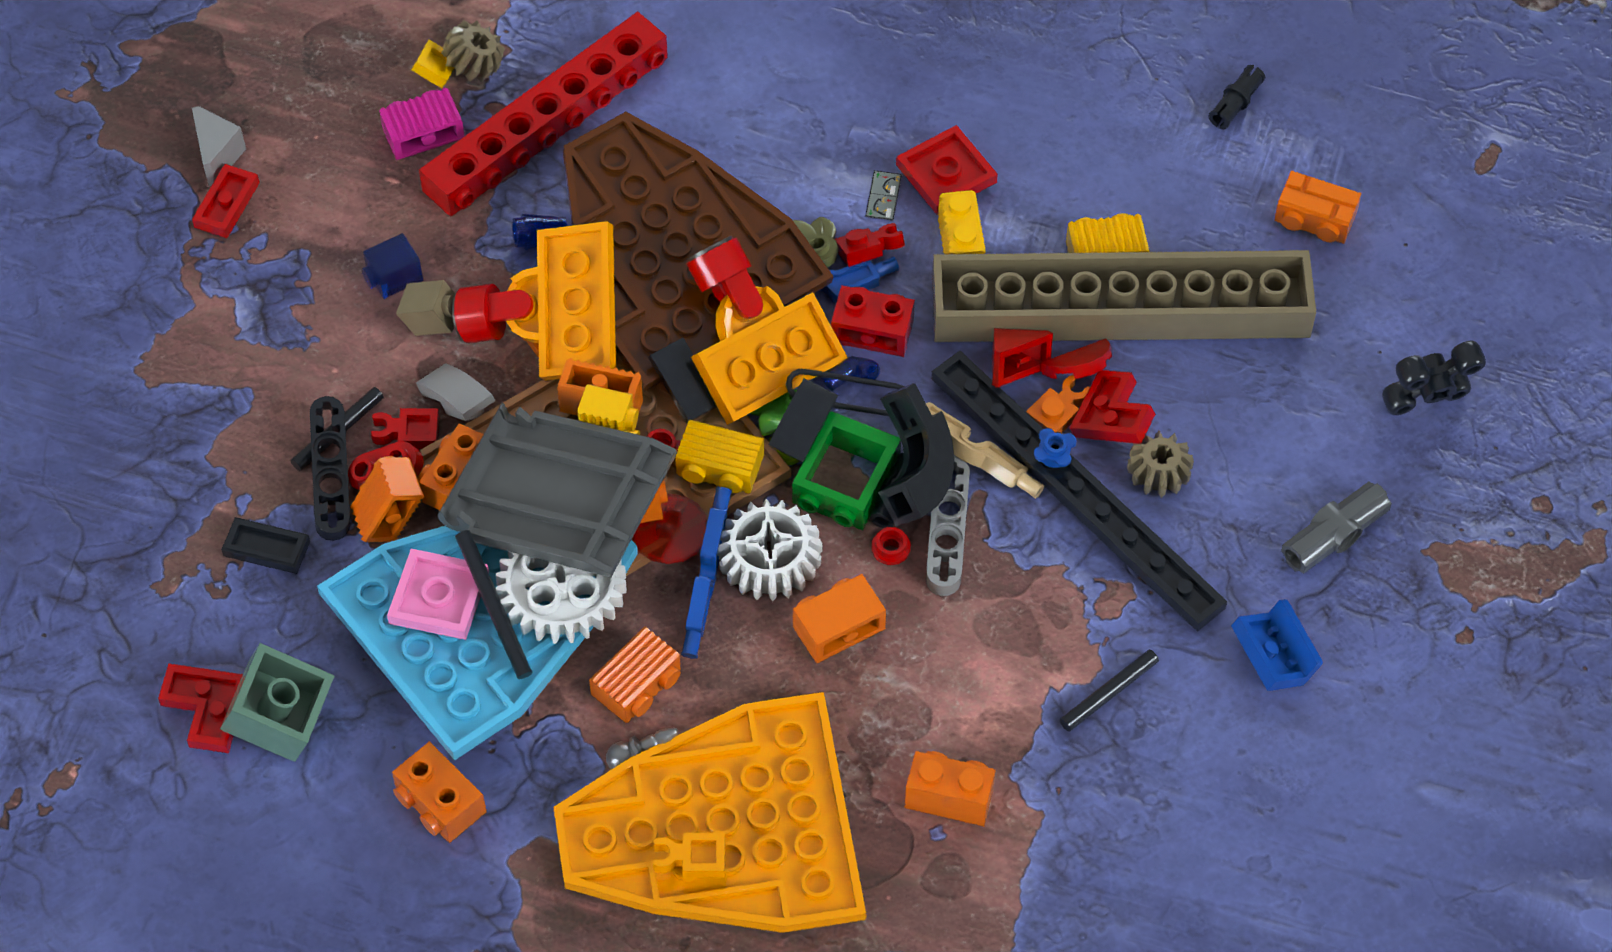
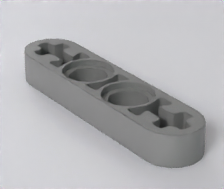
M954 456L953 471H956L955 490L948 489L940 504L931 511L926 584L931 592L939 596H949L955 593L960 587L962 577L970 470L967 462L957 456ZM944 502H954L959 506L960 511L955 515L948 516L941 513L938 507ZM942 535H950L958 543L951 549H943L937 545L936 540ZM941 561L949 562L947 581H939Z

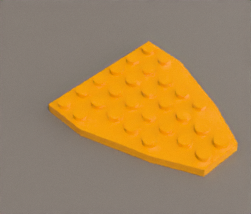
M824 692L746 703L675 736L667 743L658 744L630 757L553 807L565 889L652 914L782 933L866 920V909ZM683 832H725V878H683L682 867H675L668 873L655 872L653 869V859H665L669 856V853L654 851L653 840L659 837H666L673 840L676 844H683Z

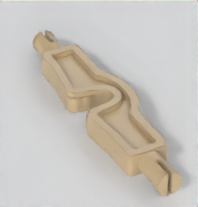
M931 402L926 403L931 415L940 411L943 412L950 429L955 456L973 466L982 468L1010 488L1017 485L1034 499L1040 496L1045 485L1026 474L1028 471L1026 466L1012 458L991 441L980 443L969 441L968 439L971 435V428L947 414Z

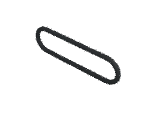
M797 369L791 372L786 381L787 391L792 398L795 395V391L792 388V380L795 376L803 374L894 389L905 387L898 383L809 369ZM837 402L833 406V408L889 416L887 411L882 409Z

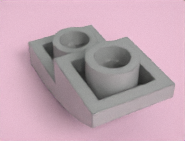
M446 363L416 382L422 396L440 401L446 415L464 421L479 417L483 414L484 408L495 401L493 395L478 381L462 370Z

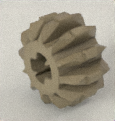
M463 20L448 32L441 54L447 58L446 66L456 69V76L464 74L469 82L475 78L483 82L486 78L492 76L493 73H496L501 66L500 62L502 61L505 48L500 45L501 36L490 33V26L483 28L477 20L472 24Z
M1159 430L1155 434L1154 439L1145 435L1141 444L1134 443L1130 449V459H1128L1127 463L1128 473L1132 474L1133 486L1144 485L1145 495L1152 490H1157L1162 498L1166 494V489L1177 495L1181 489V484L1187 485L1190 481V470L1193 468L1194 463L1193 455L1188 454L1189 447L1187 442L1176 444L1177 437L1175 433L1169 438H1163Z

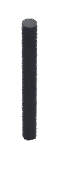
M470 530L462 531L455 536L456 541L517 679H524L533 673L507 613L501 604L499 595Z

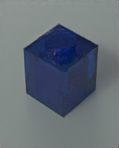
M403 233L363 251L366 267L361 269L368 286L371 289L376 287L383 299L404 290L408 283L424 281L420 259Z

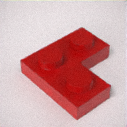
M1101 370L1093 380L1070 426V430L1076 438L1141 444L1156 414L1150 404L1127 402L1137 383L1132 372Z
M168 664L158 700L160 705L164 707L195 711L187 737L189 748L229 753L234 735L224 732L220 728L243 674Z

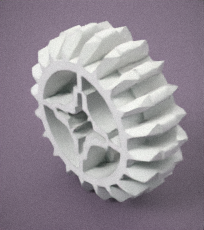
M765 499L762 504L763 507L757 508L750 501L747 513L736 509L734 520L726 519L725 531H722L720 539L722 544L719 545L717 552L720 559V571L722 574H727V581L730 586L739 584V591L742 595L753 590V595L758 600L762 593H767L773 602L776 599L777 593L782 592L789 599L790 595H792V587L803 591L805 580L813 581L816 576V569L821 565L820 554L823 545L821 539H819V529L817 525H811L809 514L800 516V509H798L797 505L786 510L783 500L777 504V507L770 506L769 501ZM767 541H770L772 559H769Z

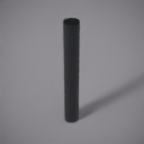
M373 387L345 411L346 431L384 398L379 389ZM332 424L324 431H332ZM311 442L290 460L291 464L298 471H302L312 462ZM328 442L321 445L318 453L321 454L332 443Z
M1148 649L1061 717L1059 720L1063 728L1068 732L1074 729L1159 662L1157 655Z

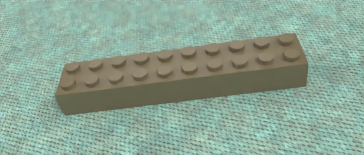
M1309 250L933 255L932 291L935 342H993L994 328L1048 330L1053 333V341L1102 340L1105 338L1107 340L1310 338L1316 317Z

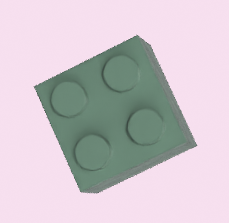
M259 643L245 668L220 730L295 762L310 739L335 675Z

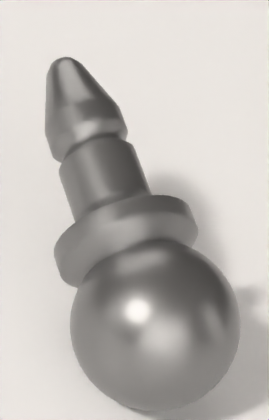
M677 728L661 729L640 741L633 736L629 739V742L621 741L613 744L606 754L609 768L613 769L630 757L658 744L669 742L678 734Z

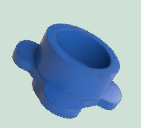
M1050 428L1041 430L1039 433V439L1041 440L1039 447L1034 449L1035 459L1052 468L1068 466L1072 460L1070 456L1071 448L1075 447L1077 443L1076 437L1071 433L1064 435L1056 433ZM1057 445L1059 448L1053 449L1052 446Z

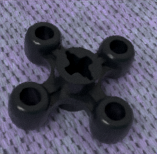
M1473 340L1462 342L1451 350V359L1445 361L1441 353L1429 354L1424 357L1413 355L1399 361L1396 364V374L1399 381L1388 385L1382 392L1387 410L1392 415L1405 414L1415 408L1416 398L1422 395L1426 403H1435L1444 399L1453 401L1466 396L1471 390V384L1467 375L1480 371L1486 364V359L1480 345Z

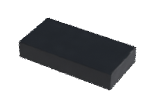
M681 338L651 354L648 358L686 424H688V420L699 418L717 408V405L691 358L693 356L692 351L684 338Z
M235 517L221 550L224 557L297 574L310 544V538L308 534Z

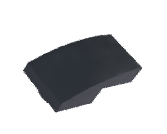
M803 378L768 445L803 463L831 412L838 395Z

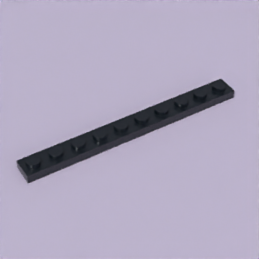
M959 350L932 370L931 379L1018 462L1026 466L1028 471L1041 484L1045 485L1046 489L1196 631H1199L1226 609L1227 600L1071 454V463L1066 467L1052 468L1036 460L1034 449L1039 447L1041 441L1039 433L1043 428L1000 387L993 386L992 380L963 352ZM1057 445L1052 446L1053 449L1059 448Z

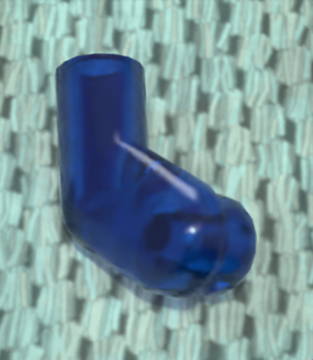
M851 356L828 372L876 380L880 374V366L874 360ZM822 377L824 384L831 391L836 390L847 382Z

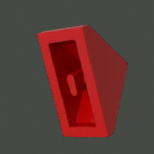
M994 328L992 385L1000 387L1040 372V362L1051 359L1053 333L1048 330Z

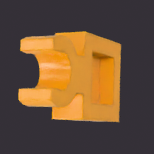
M683 832V844H676L673 840L666 837H659L653 840L654 851L669 853V856L665 859H653V869L655 872L668 873L675 867H682L683 878H725V832Z

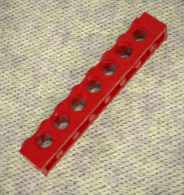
M637 11L421 167L419 174L422 191L450 217L461 209L468 208L476 198L488 189L497 187L503 178L517 168L524 167L533 156L544 148L554 145L563 134L572 128L580 126L585 118L596 110L606 107L619 93L625 89L632 88L649 71L659 68L668 58L667 36Z

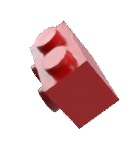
M841 285L831 320V327L841 345L904 357L914 322L915 300L905 298L899 294L888 295L869 291L863 287Z

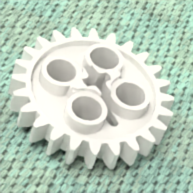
M509 551V559H500L499 561L501 572L496 573V591L506 613H508L511 625L520 623L523 635L535 629L537 641H541L545 634L548 633L551 634L553 644H557L560 635L566 634L570 643H574L575 633L579 631L588 639L590 638L589 627L594 626L601 631L604 630L602 617L614 620L616 618L614 607L623 606L622 594L627 592L626 580H624L626 579V570L621 560L612 577ZM538 567L545 568L541 571H532L533 569ZM583 594L591 595L585 599L578 598V596ZM542 601L551 602L547 605H538Z

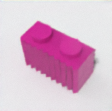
M445 87L441 91H427L421 97L416 96L415 99H409L407 102H393L387 108L382 107L379 110L383 131L396 160L458 141L465 136L460 114L448 88Z

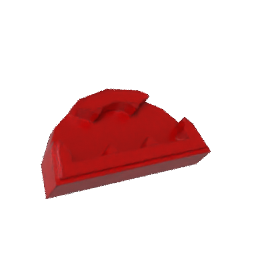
M1105 338L1040 362L1042 375L1052 379H1057V374L1073 373L1074 379L1093 375L1103 370L1107 366L1106 360L1112 358L1111 344Z

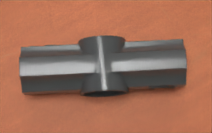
M1368 481L1340 503L1332 501L1326 504L1316 513L1310 525L1282 545L1281 552L1284 554L1287 564L1295 572L1300 571L1304 574L1334 551L1342 553L1350 548L1358 540L1366 527L1390 510L1392 503L1388 499L1386 491L1378 483L1373 484Z

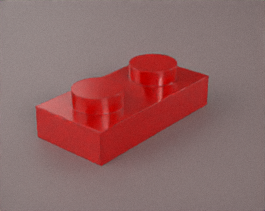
M224 164L192 218L194 228L228 238L260 183L258 174Z

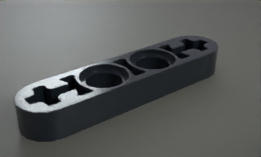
M324 396L315 400L310 407L315 528L320 537L335 541L346 536L350 529L345 411L343 404L338 399ZM323 410H331L333 415L331 418L332 431H324ZM324 443H334L340 448V452L334 458H324L318 453L319 447ZM330 477L336 478L342 483L340 490L332 494L325 493L320 488V483ZM328 505H336L337 527L330 528L328 522H326L328 521Z

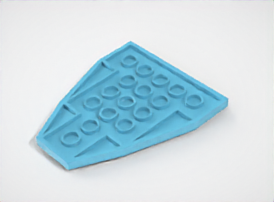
M442 526L384 543L317 585L319 595L455 761L520 718L585 637L580 631L576 632L574 643H570L566 634L560 635L557 644H553L551 634L546 633L541 641H537L535 629L523 635L520 623L513 625L512 627L533 672L524 679H517L482 597L480 598L466 640L389 624L387 614L411 549L464 559L455 538L460 532ZM632 540L621 558L626 573L638 554L637 545ZM476 543L484 564H488L489 575L496 589V573L501 572L499 561L500 559H509L508 551ZM538 567L533 569L532 571H541L545 568ZM583 594L578 596V598L585 599L591 595ZM542 601L538 605H547L551 602ZM594 626L589 627V632L593 629Z

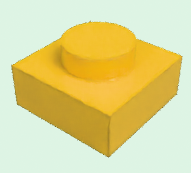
M429 39L411 70L442 89L454 67L446 66L447 58L441 54L443 47Z

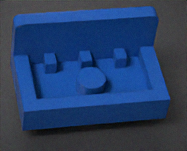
M1287 599L1279 600L1268 613L1239 616L1231 625L1267 691L1304 686L1323 664L1320 655Z

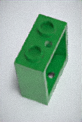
M831 411L792 482V503L805 512L819 513L832 518L843 527H855L863 531L880 498L878 492L881 491L884 480L889 478L898 456L901 453L900 437ZM829 446L877 463L859 500L811 481Z

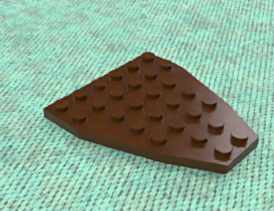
M624 112L563 146L572 226L605 221L613 225L616 353L629 371L631 370L633 374L640 373L644 392L662 382L648 358L651 354L681 338H684L693 355L720 342L715 327L716 311L720 302L715 297L711 288L701 293L686 265L689 262L688 258L729 236L737 237L752 265L747 271L755 286L770 287L778 294L785 307L832 283L834 276L790 217L698 150L634 115Z

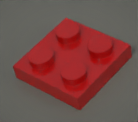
M957 125L896 156V166L936 215L939 212V196L942 193L972 190L977 194L997 183V172Z

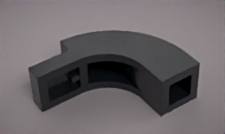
M915 383L890 392L880 399L901 439L904 452V462L900 475L893 483L878 492L896 527L922 518L936 508L950 487L954 469L953 442L945 416L942 411L931 415Z

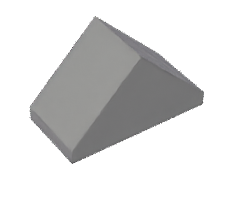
M199 106L193 107L192 112L208 185L212 186L224 164L232 166L246 150L241 127Z

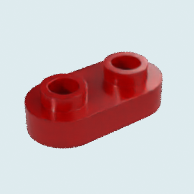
M398 441L359 455L352 461L348 470L349 482L355 489L359 490L360 486L365 483L372 472L374 463L385 456L396 458L402 455V457H409L416 476H418L423 468V455L418 448L405 441ZM368 467V472L363 476V472Z

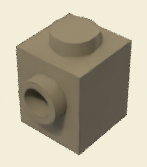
M444 280L408 283L396 315L415 336L452 333L454 329L452 303L456 293Z

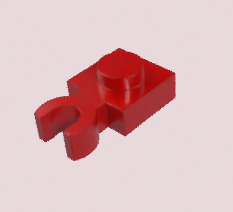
M895 223L886 224L875 232H871L869 228L854 229L846 233L845 236L835 238L838 254L848 267L883 256V250H895L905 246L903 232H897Z
M400 408L399 418H392L391 415L384 412H378L372 416L374 426L386 427L382 431H371L372 442L376 445H385L392 440L408 442L418 449H423L438 440L440 420L438 408Z

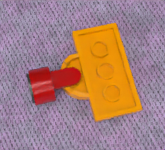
M608 221L537 230V267L522 270L511 277L512 283L507 291L501 292L495 284L459 288L453 298V322L457 334L464 342L477 343L500 340L504 336L507 322L511 331L531 343H539V378L545 381L560 379L566 360L570 358L573 361L579 359L581 363L587 361L588 364L594 362L596 366L602 364L604 368L607 366L611 369L616 367L613 225Z
M729 236L688 258L689 262L686 265L701 293L711 288L715 297L720 302L716 311L715 325L720 342L693 355L691 358L727 425L788 392L786 381L791 372L797 369L826 372L848 359L813 292L785 307L778 294L770 287L755 286L747 271L752 265L737 237ZM797 375L792 380V388L795 389L800 386L803 378L811 380L816 376Z

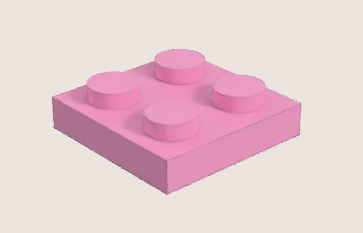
M411 549L387 614L388 623L466 640L481 595L465 559ZM485 564L487 571L489 573L488 564Z

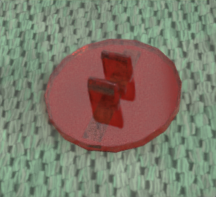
M669 493L667 494L668 502L661 503L663 519L640 523L632 537V541L637 545V550L640 554L653 562L665 564L684 562L696 555L702 548L707 526L706 514L696 502L686 496Z

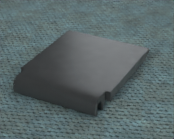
M501 403L440 509L438 519L452 530L458 532L470 530L475 543L612 577L669 470L677 450L650 437L534 410L532 416H530L521 407L517 409L516 417L508 413L505 404Z

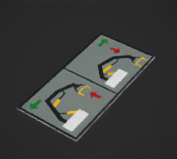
M874 170L865 217L894 220L902 174Z

